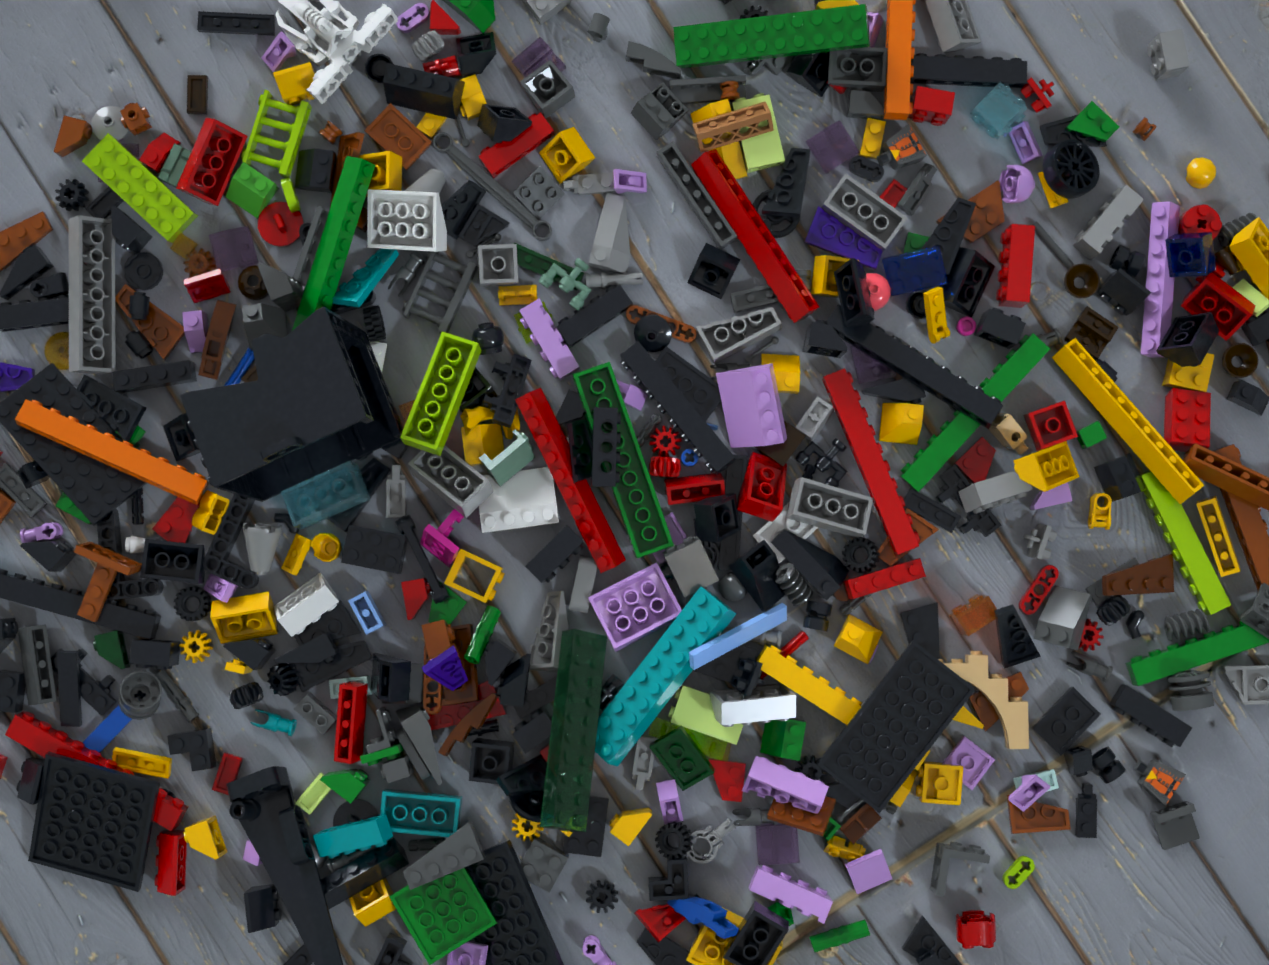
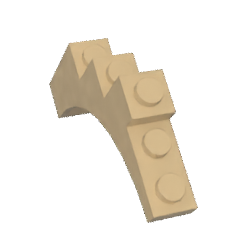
M970 651V654H965V662H963V659H951V662L944 663L943 659H938L962 679L982 692L989 700L999 716L1004 731L1006 748L1029 749L1028 702L1022 700V697H1010V700H1008V678L1002 677V674H990V677H988V655L982 654V651Z

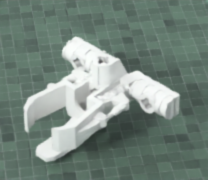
M278 0L280 4L307 26L303 30L304 34L288 26L287 19L278 9L276 13L278 25L295 45L296 49L300 53L307 55L318 66H322L329 60L331 61L328 66L315 73L313 82L309 88H306L321 104L325 103L327 98L340 86L341 82L345 81L347 76L353 72L351 63L357 59V55L361 56V50L370 53L372 48L378 44V41L390 31L393 24L398 22V17L387 5L382 4L376 12L369 13L365 18L362 29L356 31L359 20L349 11H346L338 1L312 0L320 2L324 7L319 11L308 0ZM340 11L344 13V16L347 18L346 21L339 17ZM309 48L314 52L316 49H318L319 51L315 55L312 52L306 51V49Z

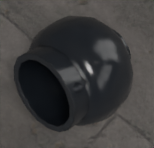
M493 322L478 324L479 328L473 331L472 341L479 343L482 350L480 355L501 352L504 343L502 329L499 326H494Z

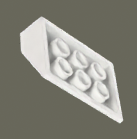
M368 189L367 248L432 252L447 251V229L439 192Z
M548 467L520 470L501 487L490 475H483L490 481L493 493L479 505L482 533L560 523L554 478Z

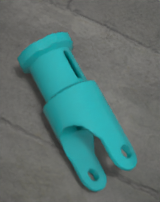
M255 709L257 712L267 714L269 719L265 724L250 722L252 725L277 732V730L288 733V736L294 734L297 726L296 719L288 720L282 718L281 715Z

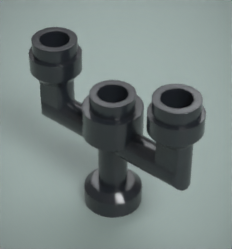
M835 438L832 441L833 447L825 454L817 444L811 441L803 451L797 454L795 460L804 466L810 461V456L815 453L819 457L815 461L816 464L814 466L823 473L828 471L830 467L836 471L833 476H829L824 484L838 487L839 481L848 471L832 459L839 451L844 452L847 447Z

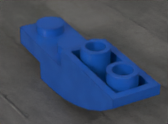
M689 896V899L668 900L667 902L668 905L674 908L675 912L683 915L688 922L692 924L703 922L704 926L712 929L720 938L726 939L736 936L739 928L725 918L727 910L712 901Z

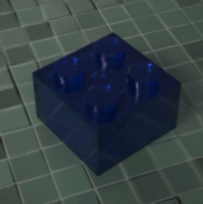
M1212 232L1174 234L1165 239L1170 277L1207 276L1216 270Z

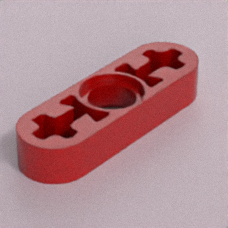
M1045 565L1040 569L1019 602V609L1022 613L1031 615L1037 611L1059 576L1058 569L1055 566ZM1052 569L1053 577H1048L1045 581L1049 583L1047 586L1046 583L1039 581V579L1044 580L1047 576L1045 570ZM1037 584L1042 585L1044 588V592L1039 596L1034 593V587ZM1029 594L1034 598H1038V601H1032V609L1025 610L1026 606L1024 603H1029L1032 599L1029 597Z

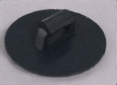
M356 799L351 804L346 801L337 809L333 819V827L379 815L374 806L365 800Z

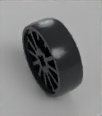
M1070 139L1058 143L1046 153L1043 160V174L1046 182L1056 194L1063 198L1074 199L1090 192L1099 180L1100 170L1096 156L1087 145L1078 140Z

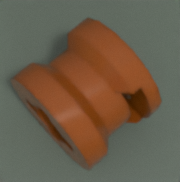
M737 81L720 83V89L722 90L721 100L728 99V101H734L740 98V94L737 92L739 87Z
M1144 117L1132 132L1139 134L1141 139L1145 141L1157 126L1150 124L1148 119Z
M327 121L326 127L318 132L332 145L335 144L336 138L343 134L330 121Z

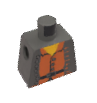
M908 124L881 146L884 153L877 156V161L880 166L890 163L891 167L897 170L919 163L927 155Z
M1140 760L1134 767V770L1141 774L1138 783L1159 803L1167 805L1186 775L1155 760H1151L1148 765Z

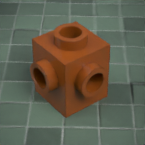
M129 103L124 109L120 110L123 116L120 119L124 127L129 128L130 132L135 136L152 128L148 120L150 114L145 106L142 107L138 103Z

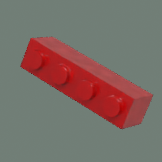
M541 112L529 116L528 119L532 121V125L512 141H502V143H496L492 147L487 146L480 152L479 159L492 178L498 176L555 135L553 128Z
M917 558L844 580L843 584L848 599H855L926 577L921 559Z
M349 681L339 684L334 761L353 764L361 761L360 756L363 755L367 683Z

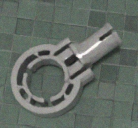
M728 818L710 833L708 832L713 828L711 825L706 829L693 831L689 835L696 836L693 842L698 838H704L710 843V852L705 854L704 857L709 855L711 857L700 859L703 855L695 851L694 843L690 851L687 852L688 857L700 864L712 861L719 848L724 845V841L720 840L733 829H736V826L733 823L731 824L732 820Z

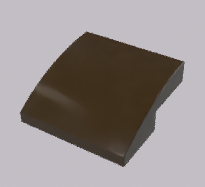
M1086 306L1064 340L1068 343L1076 338L1096 361L1119 327Z
M784 421L787 439L784 443L754 446L782 467L806 436L786 421Z

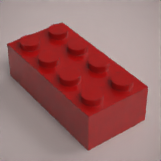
M205 118L176 189L207 204L218 206L248 136L216 119Z
M1011 224L1004 233H1001L1000 243L1003 244V252L1001 251L999 254V263H1002V266L998 272L1000 289L996 293V300L999 301V306L1022 308L1030 302L1035 236L1034 225Z

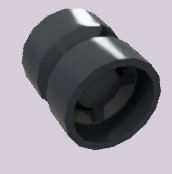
M1119 244L1112 255L1109 267L1114 270L1121 268L1131 277H1136L1143 265L1145 254L1137 251L1130 252V248Z
M808 600L806 607L808 615L804 618L803 627L828 632L829 620L827 617L831 616L832 605Z
M1110 747L1102 748L1092 755V767L1095 770H1099L1098 775L1105 784L1116 780L1126 770L1119 760H1115L1116 756Z

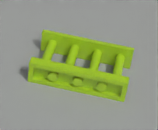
M265 90L264 94H261L259 97L258 105L260 107L247 148L243 149L241 159L242 162L249 166L251 161H256L278 168L279 174L287 178L291 176L312 107L309 102L302 100L300 106L297 105V107L273 100L269 90ZM273 107L295 114V122L290 125L267 118L268 108ZM263 124L289 132V141L281 142L261 136ZM257 143L283 150L285 152L283 160L280 159L279 161L254 153Z

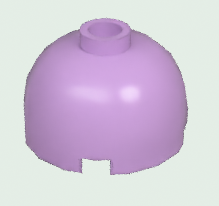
M1007 165V170L1002 171L999 179L1001 192L1003 191L1004 196L1002 200L1005 203H1021L1030 197L1035 188L1033 175L1024 166Z

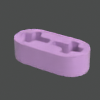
M423 3L415 4L398 17V22L396 23L398 29L402 33L413 31L429 19V9ZM417 10H424V16L417 15ZM403 20H405L406 22L409 21V22H408V24H409L408 27L402 26V25H403V24H402V21H403Z

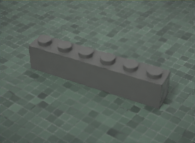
M672 141L657 151L658 160L717 247L722 250L736 241V233L674 142Z

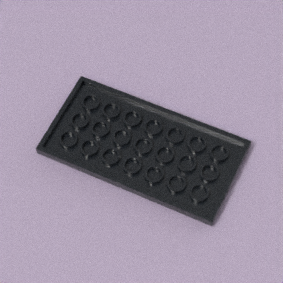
M53 363L0 402L1 425L93 526L147 484L16 424L15 418L26 399L29 401L36 400L49 410L54 408L60 411L62 416L67 418L72 416L78 419L82 425H92L98 429V432L102 434L105 432L110 433L116 437V440L123 441L98 412L80 397V392Z
M912 640L821 757L817 765L880 813L976 689Z
M508 840L483 850L486 857L465 868L497 920V924L474 937L475 942L488 945L485 965H564L511 841Z

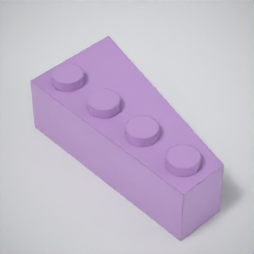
M537 299L519 310L523 317L520 319L525 329L529 328L532 332L530 338L535 346L539 344L542 351L539 353L545 362H550L552 367L549 370L554 378L559 377L561 381L580 369L568 346L564 343L561 334L555 328L548 312L543 308L541 300Z
M756 756L742 791L748 793L749 790L757 792L759 797L765 798L768 795L774 797L776 802L782 804L791 802L793 807L818 814L829 786L820 780L810 779L803 773L793 772L784 765L774 764L765 757Z
M757 865L749 884L750 891L772 901L778 899L779 903L785 907L793 909L795 906L801 914L808 917L813 914L818 917L819 922L825 923L833 903L827 894V890L820 887L816 889L811 888L809 883L799 879L797 882L792 880V876L781 872L779 875L773 872L774 869L767 865H762V867Z

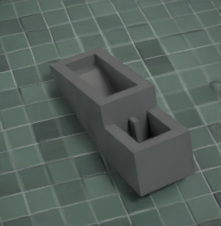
M628 42L627 62L643 64V72L680 79L681 69L667 57L642 44Z

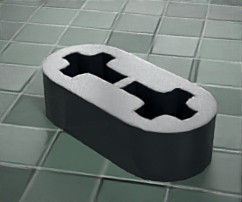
M855 156L849 163L851 173L870 182H878L884 175V169L880 164L864 157ZM857 161L861 162L860 166L864 167L865 169L859 167V169L856 170L854 169L855 165L853 163H857ZM867 169L871 171H874V169H878V174H880V176L877 175L876 177H873V173L868 171Z

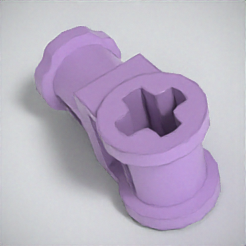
M57 522L45 523L42 526L28 530L26 528L20 530L22 543L58 539L63 534V527Z
M590 935L584 939L583 953L594 964L616 965L615 961H611L607 956L605 949L601 946L600 940L596 936ZM588 944H590L591 946L595 945V949H593L592 947L588 949Z

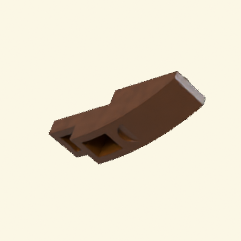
M217 300L201 356L199 376L218 380L237 304Z

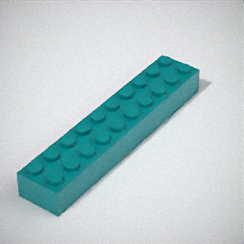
M700 586L582 740L605 762L610 765L619 766L693 671L690 667L689 652L720 636L737 613L709 590Z

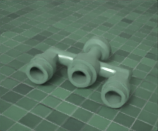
M577 258L574 261L576 267L568 275L564 269L553 263L547 273L542 274L538 282L545 288H548L552 285L555 275L558 274L562 277L558 286L562 291L568 293L574 287L580 290L578 295L573 296L569 303L571 307L579 311L584 305V300L592 290L575 279L581 271H587L589 266Z

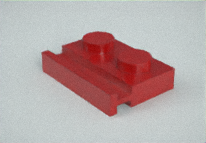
M221 269L184 279V286L187 288L194 303L231 293L230 286Z

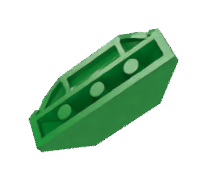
M443 0L482 34L495 21L494 0Z

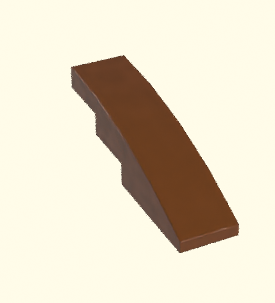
M492 693L477 704L448 735L438 753L448 756L456 741L464 743L473 727L481 729L499 696L496 693Z

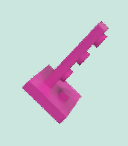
M455 509L437 530L428 524L423 531L420 541L422 547L449 568L456 559L459 547L447 537L454 528L452 526L454 523H460L464 518Z

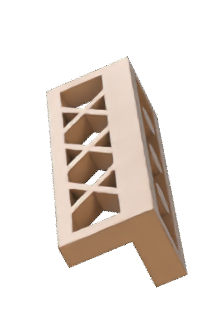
M766 101L692 124L700 153L774 131L771 112ZM767 120V126L758 127L760 122ZM742 127H750L747 132H739ZM723 133H731L728 138H721ZM709 137L713 139L708 144L703 145L702 143L703 139Z

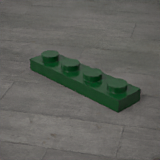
M517 244V264L519 267L540 276L547 273L553 263L564 269L568 275L574 269ZM581 272L575 280L581 282L584 272ZM556 274L553 281L559 283L562 277Z

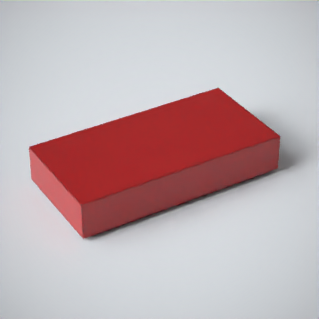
M893 179L880 195V198L895 208L904 196L907 188Z
M226 752L223 753L212 790L229 795L226 784L237 779L243 761L242 757Z

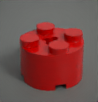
M1206 204L1194 206L1184 212L1179 217L1178 238L1185 245L1196 247L1203 246L1212 241L1222 228V222L1218 213Z
M968 910L963 911L962 916L956 915V938L963 948L971 949L974 946L994 947V942L996 941V921L993 913L989 912L990 916L984 915V911Z

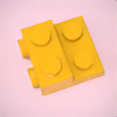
M924 761L917 771V776L921 780L920 785L916 786V797H919L922 803L960 805L963 766Z

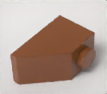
M64 115L54 152L64 157L86 145L88 139L92 136L91 125L87 121Z

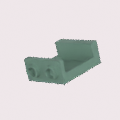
M516 429L512 432L517 440L493 460L485 453L479 457L488 474L500 487L535 458L532 452L534 448L529 443L528 437L523 432L519 433Z

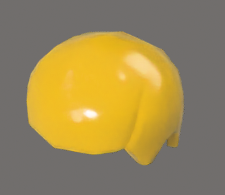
M1203 157L1193 159L1186 169V181L1192 187L1198 189L1208 187L1216 176V167L1213 162Z
M320 533L314 536L310 544L314 550V556L323 562H332L337 559L342 549L339 538L332 533Z

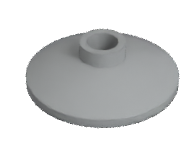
M106 106L95 113L92 118L91 127L94 135L99 140H102L107 133L114 136L118 141L127 135L129 128H125L120 119L123 117L120 112L121 108ZM108 120H112L110 124H106Z

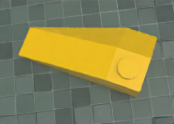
M728 99L710 103L690 113L692 122L696 123L732 111ZM723 133L721 138H728L731 133ZM709 137L703 139L702 142L705 145L710 143L713 139ZM739 141L715 148L736 180L747 177Z

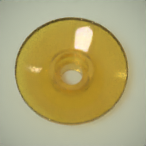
M69 332L54 334L45 345V357L48 363H53L60 370L69 369ZM60 347H64L63 353H59Z

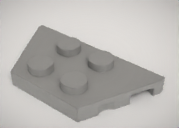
M1269 665L1222 666L1241 704H1269Z

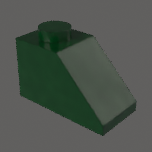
M116 630L94 636L93 646L99 656L120 669L130 668L122 631Z

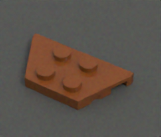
M998 180L968 199V201L976 203L963 237L970 243L981 238L1005 221L1000 182ZM944 216L936 221L937 224L941 223Z

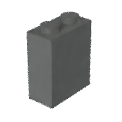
M689 536L683 540V543L677 546L674 544V546L665 549L666 551L662 552L684 598L697 592L700 586L705 588L719 581L698 536Z

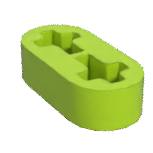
M291 178L281 179V185L291 213L301 210Z
M1027 856L1017 858L1003 874V883L1010 889L1018 888L1033 872L1035 868L1033 860ZM1022 861L1028 862L1027 865L1029 866V868H1028V869L1023 868V869L1019 872V870L1022 868L1021 862H1022ZM1008 876H1015L1014 879L1016 880V882L1014 884L1012 882L1008 884Z

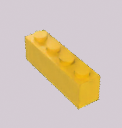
M1213 496L1197 501L1196 505L1220 576L1223 577L1240 572L1241 568L1217 497Z

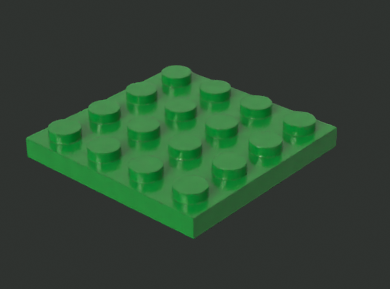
M465 867L412 890L407 885L390 896L391 901L429 965L497 924V920Z

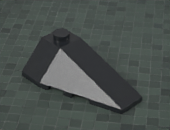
M783 529L771 541L775 548L789 563L794 565L800 575L825 600H828L841 587L849 572L847 567L836 556L786 529Z

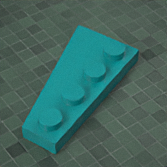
M380 248L365 262L366 266L364 268L357 269L352 274L353 278L348 283L343 282L339 286L340 290L332 298V304L360 307L399 256L397 249Z

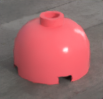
M867 273L866 282L870 291L871 305L874 311L883 308L889 301L891 287L888 280L882 275Z

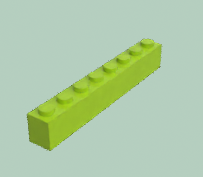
M1150 470L1141 474V479L1145 485V489L1141 492H1144L1146 496V504L1153 510L1155 514L1154 520L1158 526H1161L1164 532L1162 534L1167 544H1170L1172 548L1171 554L1181 566L1180 572L1184 578H1187L1190 584L1188 588L1198 600V608L1205 615H1212L1231 606L1182 504H1179Z

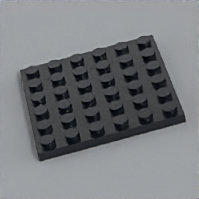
M48 752L45 755L28 861L138 892L142 886L160 782Z

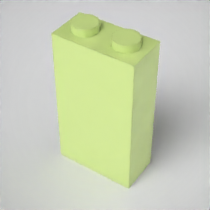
M756 94L751 99L739 98L731 106L732 111L766 101L771 112L774 131L739 141L747 173L781 166L785 162L769 94ZM767 120L760 122L758 127L767 126ZM742 127L739 132H747L750 127Z
M682 684L674 696L677 699L675 707L671 706L668 717L671 718L670 722L737 745L743 724H734L732 727L722 726L715 719L709 693Z

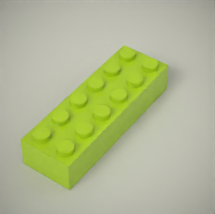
M109 133L82 160L101 180L171 243L198 217L188 205Z
M442 331L400 436L405 445L441 456L482 351L479 343Z

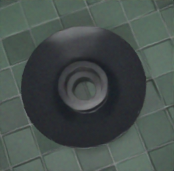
M647 315L637 322L634 328V337L636 342L639 341L646 351L658 352L669 345L672 338V330L669 323L663 317ZM649 333H654L655 338H650Z

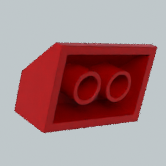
M163 830L157 835L156 846L159 847V855H156L155 865L158 866V874L155 876L157 892L176 896L185 889L187 843L184 839L185 830Z

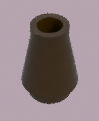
M1228 246L1214 253L1215 260L1230 276L1240 270L1235 255L1232 254Z

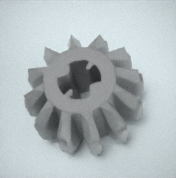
M432 30L415 41L412 45V50L415 56L421 62H424L438 54L444 48L445 43L440 34Z

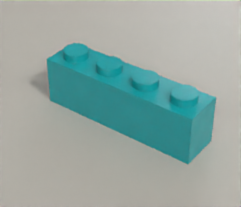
M386 814L323 829L313 835L320 858L328 856L329 859L339 856L342 852H344V855L356 851L355 849L364 851L371 848L372 845L381 847L386 845L387 840L393 837Z

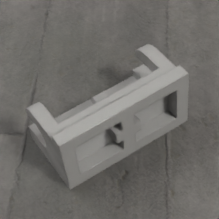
M817 396L795 428L806 435L810 441H814L833 414V406Z

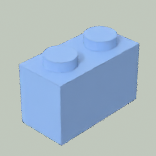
M365 591L348 600L366 635L386 625L369 591Z

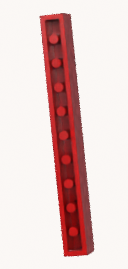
M713 149L704 152L691 164L696 176L699 177L706 191L711 195L715 204L736 233L747 254L751 256L757 269L766 279L768 286L777 296V300L787 311L789 318L794 323L804 320L817 310L819 305L717 150Z
M844 368L823 376V384L871 498H873V504L895 556L919 547V535L916 531L913 532L911 524L913 522L909 513H905L903 508L905 502L902 496L897 494L896 489L898 486L895 479L889 475L890 466L887 460H883L881 455L883 453L882 447L874 439L876 435L875 430L866 420L868 414L865 407L861 408L859 403L861 398L858 390L853 389L851 373L846 372Z
M541 387L515 399L600 573L608 571L626 561L587 480L573 483L569 443Z
M27 711L14 716L5 734L44 758L48 752L134 775L131 770L118 767L115 761L105 759L98 751L84 747L81 741L69 738L67 733L55 730L51 727V724L36 719L34 714ZM159 788L153 821L169 831H173L179 826L188 806L181 799L173 798L167 795L165 790Z

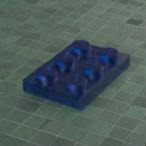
M939 246L882 259L886 278L891 287V296L946 285L948 283Z

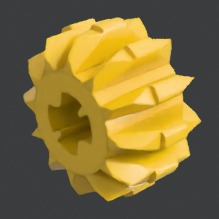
M196 630L195 634L190 631L188 632V637H182L185 643L179 644V647H184L185 650L181 651L180 654L187 653L186 661L192 658V663H197L198 659L200 662H204L205 657L211 656L207 650H213V646H208L212 639L206 640L207 633L201 635L200 630ZM193 644H197L200 648L196 650V648H193Z
M517 813L515 814L518 819H512V823L517 826L512 827V831L519 830L515 835L516 838L522 834V841L525 842L527 836H529L530 841L534 840L533 834L538 838L540 837V833L537 830L543 831L544 827L538 824L543 822L531 821L530 825L533 828L530 826L529 829H526L523 822L526 823L527 819H524Z

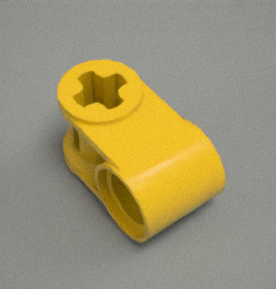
M1095 493L1091 496L1088 515L1089 529L1094 527L1105 528V530L1110 529L1112 500L1108 494ZM1100 496L1104 499V504L1101 507L1097 504V499Z

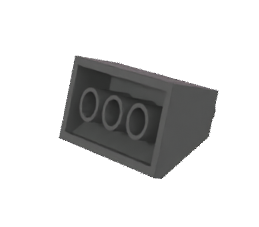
M261 262L258 263L259 271L271 301L286 312L298 308L305 287H302L298 281H295L293 277L291 278L286 273Z

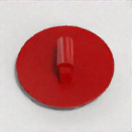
M275 202L268 205L262 210L258 218V230L261 237L267 243L274 246H287L295 242L300 237L299 229L304 224L300 211L291 213L287 202Z

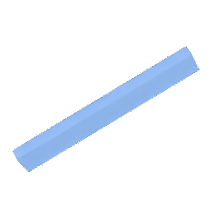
M780 603L690 651V667L695 670L787 621V606L784 603Z

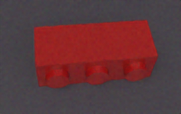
M710 473L664 479L668 505L697 502L708 497L725 495L724 478L721 473L719 475Z

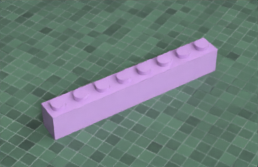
M1170 201L1152 203L1146 276V289L1151 293L1145 298L1141 355L1150 358H1165L1159 355L1156 350L1170 328L1172 321L1180 206Z

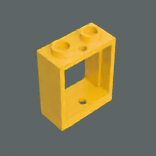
M460 548L444 584L484 603H488V600H493L497 592L494 590L496 584H500L505 575L502 572L504 568ZM467 557L496 570L484 596L455 583Z

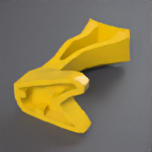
M478 406L474 409H464L460 417L465 428V435L467 436L480 422L492 419L494 413L489 408ZM516 409L511 427L502 426L507 439L513 438L512 431L514 429L520 431L518 409Z

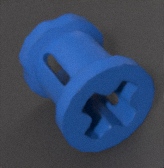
M686 449L681 454V463L686 467H692L698 461V456L692 449ZM685 454H693L694 456L692 459L694 460V462L689 461L687 463L685 461Z

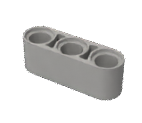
M580 555L569 610L588 614L590 605L588 597L592 596L598 569L592 557Z

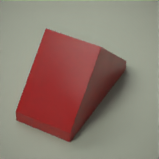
M432 0L430 30H435L440 35H459L461 33L460 27Z

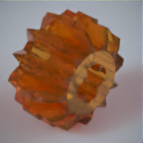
M200 248L199 252L193 249L192 256L186 254L189 261L183 262L184 265L188 266L184 271L190 273L189 277L210 272L211 269L217 268V265L212 264L216 261V258L211 257L212 253L210 251L205 252L203 248ZM200 261L203 262V266H200L201 268H198L197 264H201Z

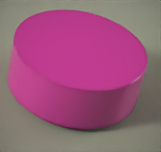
M962 317L956 324V330L962 336H969L975 332L976 322L971 317Z

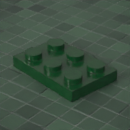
M682 725L650 743L649 748L672 778L675 779V782L682 791L715 772L714 767Z

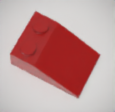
M752 452L740 490L737 510L773 522L783 510L787 464L785 463L782 467L771 458Z

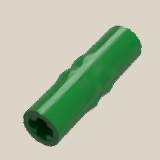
M486 606L464 655V659L468 662L479 664L501 615V611L498 608Z
M864 919L809 937L815 953L870 936V932Z

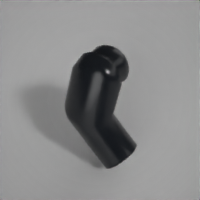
M275 513L274 522L285 523L292 534L299 532L300 523L293 514Z
M1141 610L1133 611L1126 621L1132 639L1141 636L1138 629L1139 623L1144 619V613Z

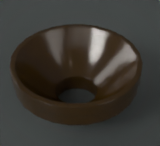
M1088 264L1072 266L1064 277L1066 291L1075 298L1090 297L1097 291L1100 284L1097 271ZM1079 277L1084 280L1083 288H1077L1074 285L1075 278Z
M257 265L249 266L240 273L238 287L246 298L261 300L269 295ZM257 276L259 279L258 284L250 286L248 284L249 277Z
M1237 343L1226 349L1222 357V365L1230 376L1244 378L1255 372L1259 359L1253 347L1245 343ZM1234 356L1241 359L1242 364L1240 367L1232 365V358Z

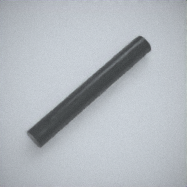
M1036 221L1033 224L1035 232L1067 269L1072 267L1074 263Z

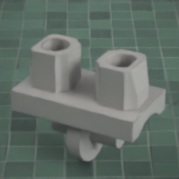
M1037 523L1036 528L1032 529L1031 535H1024V539L1029 540L1027 544L1029 548L1028 557L1041 560L1042 558H1050L1051 549L1046 548L1047 541L1054 542L1057 536V532L1052 530V526Z

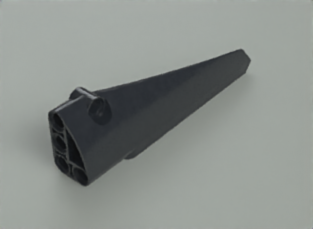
M279 766L268 767L226 784L230 802H232L229 813L232 818L239 820L290 914L314 964L343 965L301 808L296 805L287 768Z

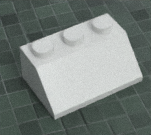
M320 572L276 604L274 610L277 620L292 637L295 634L302 633L311 622L318 621L326 611L333 610L339 600Z

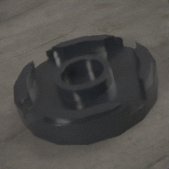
M148 252L133 254L128 258L124 266L125 279L131 286L139 290L153 289L160 283L163 277L162 263L157 257Z

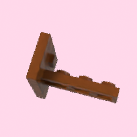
M86 542L76 545L74 553L97 562V566L77 615L97 622L117 571L128 576L140 572L142 563L93 542Z

